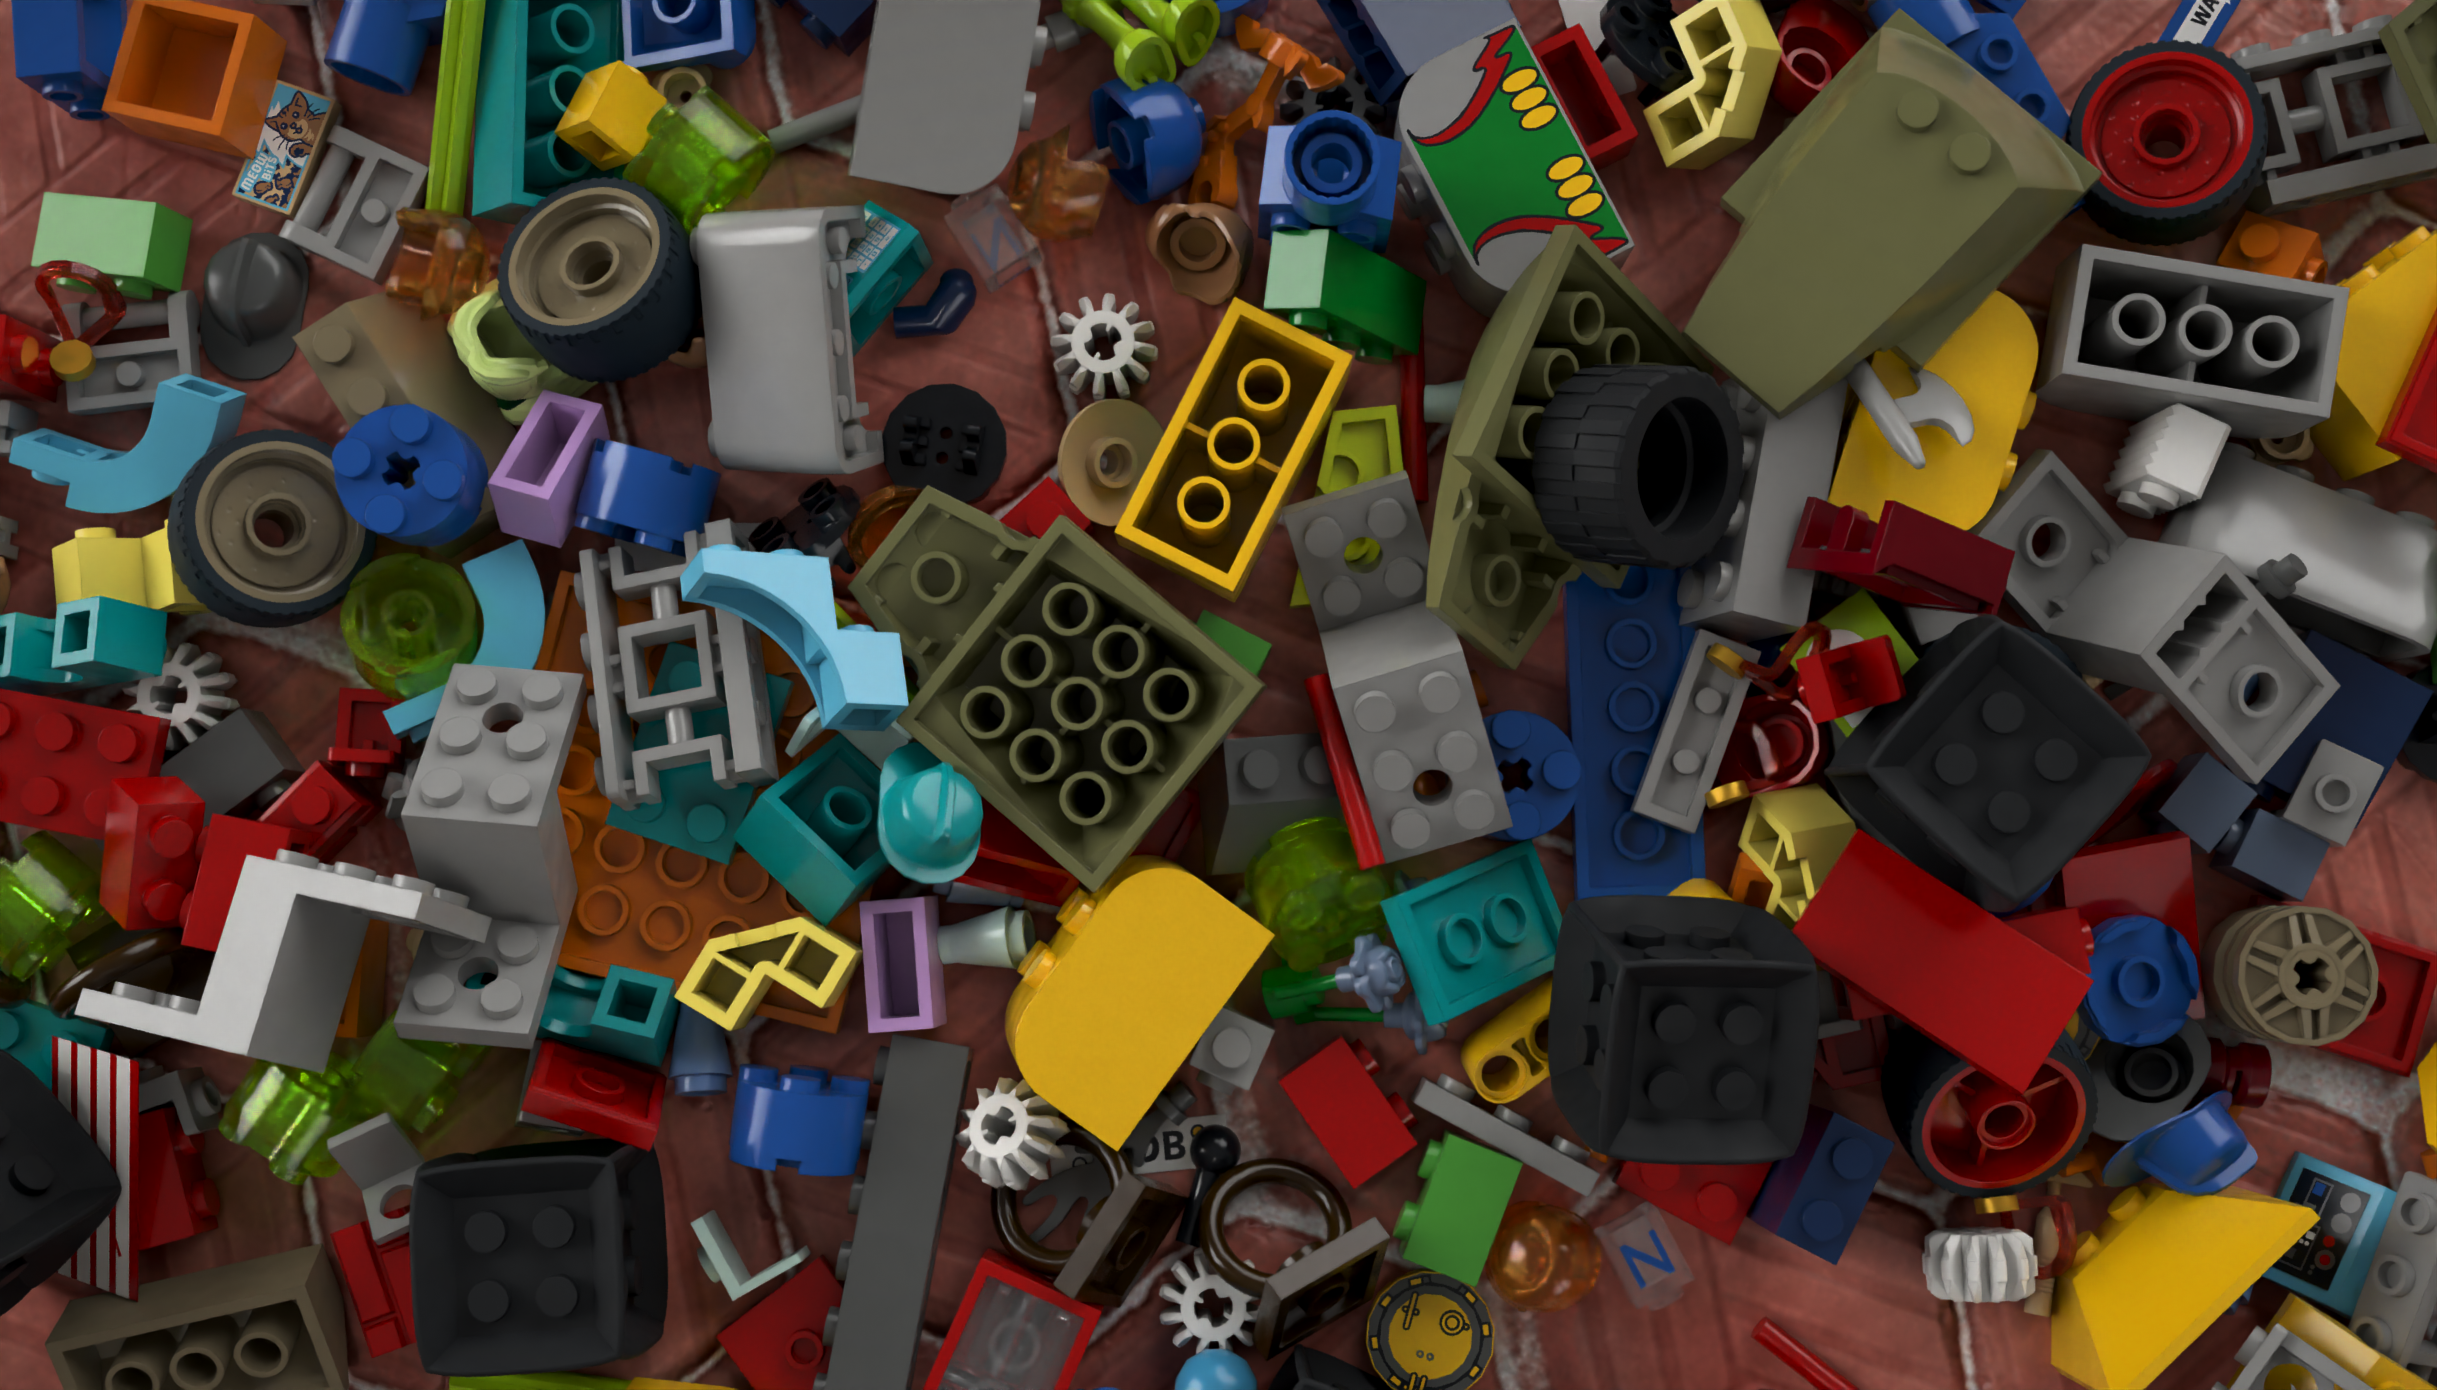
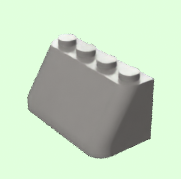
M2225 442L2201 499H2196V501L2187 503V505L2183 504L2182 507L2179 506L2178 509L2175 508L2169 511L2158 542L2225 553L2253 585L2260 582L2257 568L2268 560L2280 561L2290 553L2298 556L2305 564L2308 574L2295 583V592L2283 600L2277 599L2272 594L2264 597L2289 626L2304 632L2313 629L2356 652L2384 663L2430 653L2437 634V531L2434 530L2436 525L2434 520L2414 512L2398 511L2396 514L2375 507V499L2364 492L2349 488H2337L2334 491L2313 483L2315 476L2304 469L2290 465H2277L2276 468L2253 460L2255 453L2252 450L2231 442Z

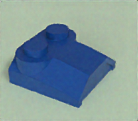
M621 0L624 61L622 62L625 65L636 68L640 72L667 70L682 66L690 67L708 63L720 69H732L744 63L755 47V0Z

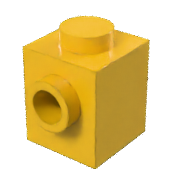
M618 60L585 73L554 133L601 171H606L637 160L640 153L644 152L654 142L660 131V125L657 123V120L668 100L649 85L647 77L642 72Z

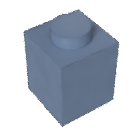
M2208 752L2185 755L2177 764V769L2171 778L2137 813L2152 826L2148 831L2150 836L2178 830L2187 834L2190 837L2191 854L2210 853L2257 796V793L2247 784L2239 780L2236 775Z
M2261 808L2245 809L2213 848L2216 852L2208 867L2271 899L2280 902H2303L2330 843Z

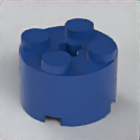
M415 404L393 405L369 413L348 431L344 439L336 444L332 452L336 489L345 509L358 523L367 529L396 542L427 547L448 543L465 533L474 524L482 509L480 505L485 487L488 488V469L481 450L465 432L437 414ZM417 466L419 468L412 473L416 483L411 488L405 486L409 479L408 473Z
M595 438L575 509L577 517L574 526L597 532L607 537L633 544H642L686 558L683 535L685 532L696 530L699 534L705 533L704 523L709 521L721 474L693 464L692 468L685 467L683 463L673 460V457L619 442L603 441Z
M1507 710L1484 718L1483 722L1496 767L1498 768L1499 764L1509 767L1517 762L1524 769L1520 778L1526 785L1523 790L1515 787L1507 792L1503 791L1513 827L1481 837L1501 842H1517L1532 839L1549 832L1568 815L1578 795L1582 768L1572 743L1554 723L1534 713ZM1497 770L1500 781L1502 782L1504 776L1499 770ZM1445 773V784L1447 786L1449 776Z
M740 1064L729 1138V1160L741 1165L775 1172L776 1165L798 1168V1174L847 1176L854 1174L857 1169V1162L860 1159L870 1080L854 1076L833 1075L830 1082L827 1081L828 1069L809 1065H790L789 1074L780 1076L778 1075L779 1069L776 1067L760 1064Z

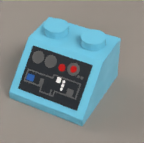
M2295 1151L2274 1198L2312 1208L2321 1219L2261 1277L2351 1320L2397 1192L2309 1155Z

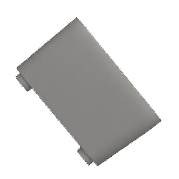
M864 205L706 213L701 217L698 227L693 228L690 235V251L693 261L699 268L712 421L708 428V446L711 454L719 459L720 464L725 469L835 475L852 474L884 462L882 430H865L859 419L869 415L868 402H856L846 273L858 272L857 258H845L850 241L853 238L866 237Z

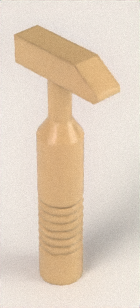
M2082 1172L2066 1178H2062L2057 1174L2047 1179L2045 1207L2036 1216L2033 1239L2034 1255H2037L2038 1276H2035V1293L2025 1298V1313L2050 1317L2053 1283L2055 1282L2063 1218L2058 1210L2061 1183L2091 1188L2093 1183Z

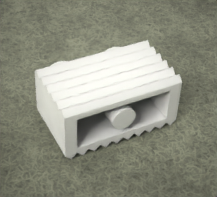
M2181 403L2172 405L2128 428L2131 436L2123 439L2126 447L2118 450L2121 458L2113 462L2116 470L2108 473L2111 481L2103 484L2107 494L2118 498L2116 505L2120 509L2147 519L2153 518L2154 514H2165V512L2175 508L2178 509L2179 506L2182 507L2183 504L2187 505V503L2196 501V499H2201L2232 428L2226 423Z

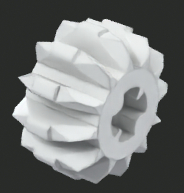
M1106 293L1104 295L1102 310L1098 311L1093 310L1092 303L1088 297H1082L1078 302L1083 318L1079 320L1072 314L1063 312L1059 317V322L1070 334H1058L1051 337V348L1065 354L1054 362L1057 375H1068L1075 372L1069 387L1071 392L1076 395L1083 392L1090 382H1093L1092 390L1095 402L1104 400L1107 395V385L1115 384L1117 394L1121 399L1129 398L1130 391L1126 378L1129 376L1138 383L1146 384L1150 379V375L1147 369L1139 362H1151L1158 359V348L1152 344L1144 343V341L1155 334L1154 325L1151 321H1142L1134 324L1140 310L1138 304L1133 301L1126 304L1117 314L1114 294ZM1107 336L1109 344H1112L1115 339L1119 342L1113 346L1115 353L1113 358L1103 361L1099 352L1096 353L1094 358L1090 356L1096 351L1094 340Z
M184 642L179 645L176 652L167 646V652L163 660L162 676L141 679L139 684L129 683L121 687L126 695L137 697V703L132 705L127 712L171 719L165 749L181 751L186 742L190 745L224 720L220 716L223 709L232 711L240 707L236 699L225 697L224 691L231 688L238 680L234 674L227 672L219 673L223 662L221 656L212 652H206L201 655L198 645ZM177 691H187L186 703L175 704Z
M999 1077L995 1092L987 1088H976L979 1099L977 1108L975 1110L972 1108L960 1110L963 1118L970 1122L969 1127L954 1136L960 1146L968 1149L961 1161L965 1163L969 1170L979 1174L982 1182L994 1188H1003L1007 1185L1014 1190L1026 1191L1030 1176L1038 1180L1049 1179L1046 1162L1049 1158H1066L1063 1150L1055 1145L1056 1140L1071 1132L1067 1127V1123L1058 1118L1061 1111L1036 1094L1024 1079L1018 1083L1011 1078Z
M1961 1226L1960 1228L1934 1230L1925 1236V1252L1922 1253L1923 1273L1926 1274L1927 1289L1939 1299H1949L1954 1302L2000 1303L2001 1301H2019L2035 1293V1276H2038L2037 1255H2034L2033 1238L2021 1230L2006 1229L2005 1227Z
M1202 1248L1194 1250V1262L1198 1270L1195 1273L1185 1263L1179 1260L1172 1265L1171 1271L1184 1286L1166 1283L1161 1285L1159 1292L1160 1297L1165 1300L1178 1303V1305L1161 1311V1323L1163 1325H1172L1184 1322L1174 1334L1173 1343L1180 1348L1195 1335L1199 1338L1196 1345V1354L1204 1349H1209L1210 1341H1218L1219 1349H1229L1233 1352V1343L1230 1337L1234 1334L1243 1344L1252 1346L1254 1344L1252 1341L1254 1332L1244 1320L1256 1323L1260 1306L1248 1302L1258 1300L1259 1298L1236 1290L1220 1278L1212 1267L1209 1266ZM1247 1259L1243 1261L1245 1264L1255 1269V1265L1251 1260ZM1215 1288L1219 1298L1230 1297L1232 1305L1224 1304L1223 1316L1213 1318L1208 1308L1198 1310L1195 1301L1203 1303L1205 1290Z

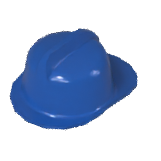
M2227 1090L2216 1092L2201 1101L2194 1108L2137 1135L2121 1147L2108 1161L2102 1172L2104 1184L2112 1188L2124 1187L2153 1176L2175 1191L2193 1196L2214 1195L2230 1187L2253 1169L2258 1159L2257 1153L2247 1141L2245 1133L2228 1113L2233 1094Z

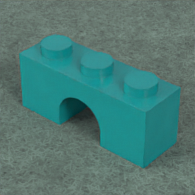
M95 596L57 604L56 619L41 618L18 612L0 615V688L45 696L162 676L163 660L167 652V640L165 637L167 612L104 596Z
M557 964L536 1037H550L580 1048L661 1067L680 1013L679 1000L674 998L677 992L675 980L611 964L605 979H597L575 974ZM489 972L477 973L467 979L465 987L468 989H482L494 981L497 975Z

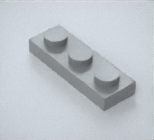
M1703 629L1696 631L1630 812L1685 833L1695 834L1706 805L1704 794L1711 790L1761 651ZM1714 643L1728 647L1749 664V668L1742 679L1730 676L1707 658L1706 654Z
M1441 1073L1437 1083L1423 1076L1421 1077L1410 1098L1415 1104L1589 1197L1600 1176V1173L1585 1164L1591 1154L1590 1152L1558 1135H1555L1551 1145L1530 1135L1528 1132L1533 1124L1531 1120L1501 1104H1498L1494 1114L1471 1103L1476 1093L1475 1090L1444 1073Z

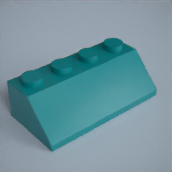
M486 0L476 89L472 216L516 225L529 212V209L535 207L541 199L544 200L550 193H555L558 189L565 188L571 183H578L585 179L591 180V178L601 179L602 177L624 179L625 164L601 171L554 133L585 73L618 60L624 61L621 0Z

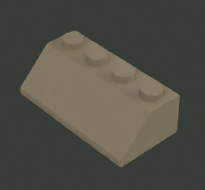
M420 282L346 302L292 337L350 428L375 410L393 405L415 404L437 414L456 426L477 444L487 465L488 481L518 433L515 425L505 420L500 408L497 406L496 397L484 390L473 379L468 367L459 358L453 338L447 331V320L424 285ZM415 466L409 471V479L405 483L406 487L411 488L416 483L412 473L419 467ZM485 487L480 505L482 509L474 524L458 538L442 545L427 547L429 550L452 559L500 527L489 487Z
M323 1243L138 1285V1302L111 1292L70 1300L45 1342V1347L64 1390H349L343 1295Z

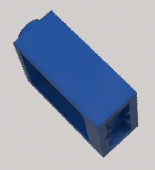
M11 0L16 78L40 93L44 99L52 101L61 107L72 118L84 121H100L110 118V115L101 109L128 20L126 0Z

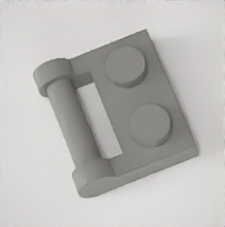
M335 124L326 139V142L331 146L294 220L286 219L278 236L302 250L320 256L382 286L426 198L429 167ZM354 158L363 160L364 162L327 235L323 236L317 233Z
M192 290L170 292L167 299L91 308L86 302L70 303L62 306L60 312L62 342L75 339L84 342L90 346L96 358V367L91 375L76 382L66 381L68 412L77 416L153 408L159 382L185 373L201 378L197 327L200 324V307L197 297ZM169 324V338L92 346L91 339L94 337L95 332Z

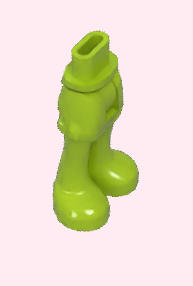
M1059 0L1062 4V11L1070 19H1073L1081 27L1093 30L1113 50L1115 71L1120 79L1133 91L1147 86L1142 82V79L1150 84L1157 82L1158 78L1166 82H1173L1177 70L1174 56L1187 67L1196 65L1207 53L1220 25V10L1213 0H1172L1171 3L1166 0ZM1126 7L1149 29H1135L1116 11Z

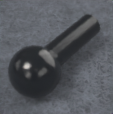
M1218 1124L1205 1126L1194 1135L1191 1141L1190 1156L1197 1169L1175 1241L1200 1248L1198 1214L1205 1194L1211 1185L1223 1173L1236 1166L1240 1159L1241 1145L1239 1139L1226 1126Z

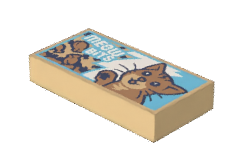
M277 79L254 160L245 159L232 195L243 202L294 219L313 182L328 144L326 139L337 121L342 105L332 98Z

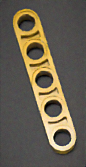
M1705 878L1690 879L1666 895L1708 897L1734 901L1714 881ZM1553 976L1476 1029L1464 1041L1461 1048V1063L1476 1091L1485 1100L1496 1104L1509 1103L1550 1076L1548 1036L1536 1037L1535 1032L1544 1020L1549 1019ZM1501 1055L1508 1056V1061L1501 1071L1494 1074L1482 1073L1484 1064L1489 1059Z

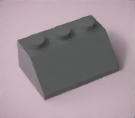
M1319 733L1224 739L1197 772L1206 876L1358 862Z

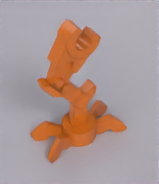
M1244 14L1235 19V28L1240 49L1246 52H1259V55L1265 58L1268 64L1254 92L1248 97L1246 103L1228 116L1214 115L1207 122L1205 132L1208 133V142L1205 153L1201 156L1199 165L1194 172L1188 204L1212 203L1229 210L1235 208L1238 200L1237 156L1234 155L1235 141L1239 140L1252 127L1266 134L1268 133V127L1272 126L1275 115L1274 102L1286 79L1291 81L1295 76L1301 77L1309 90L1318 93L1330 90L1345 81V74L1328 63L1322 65L1319 57L1287 38L1285 34L1279 31L1274 32L1268 28H1260L1259 22Z

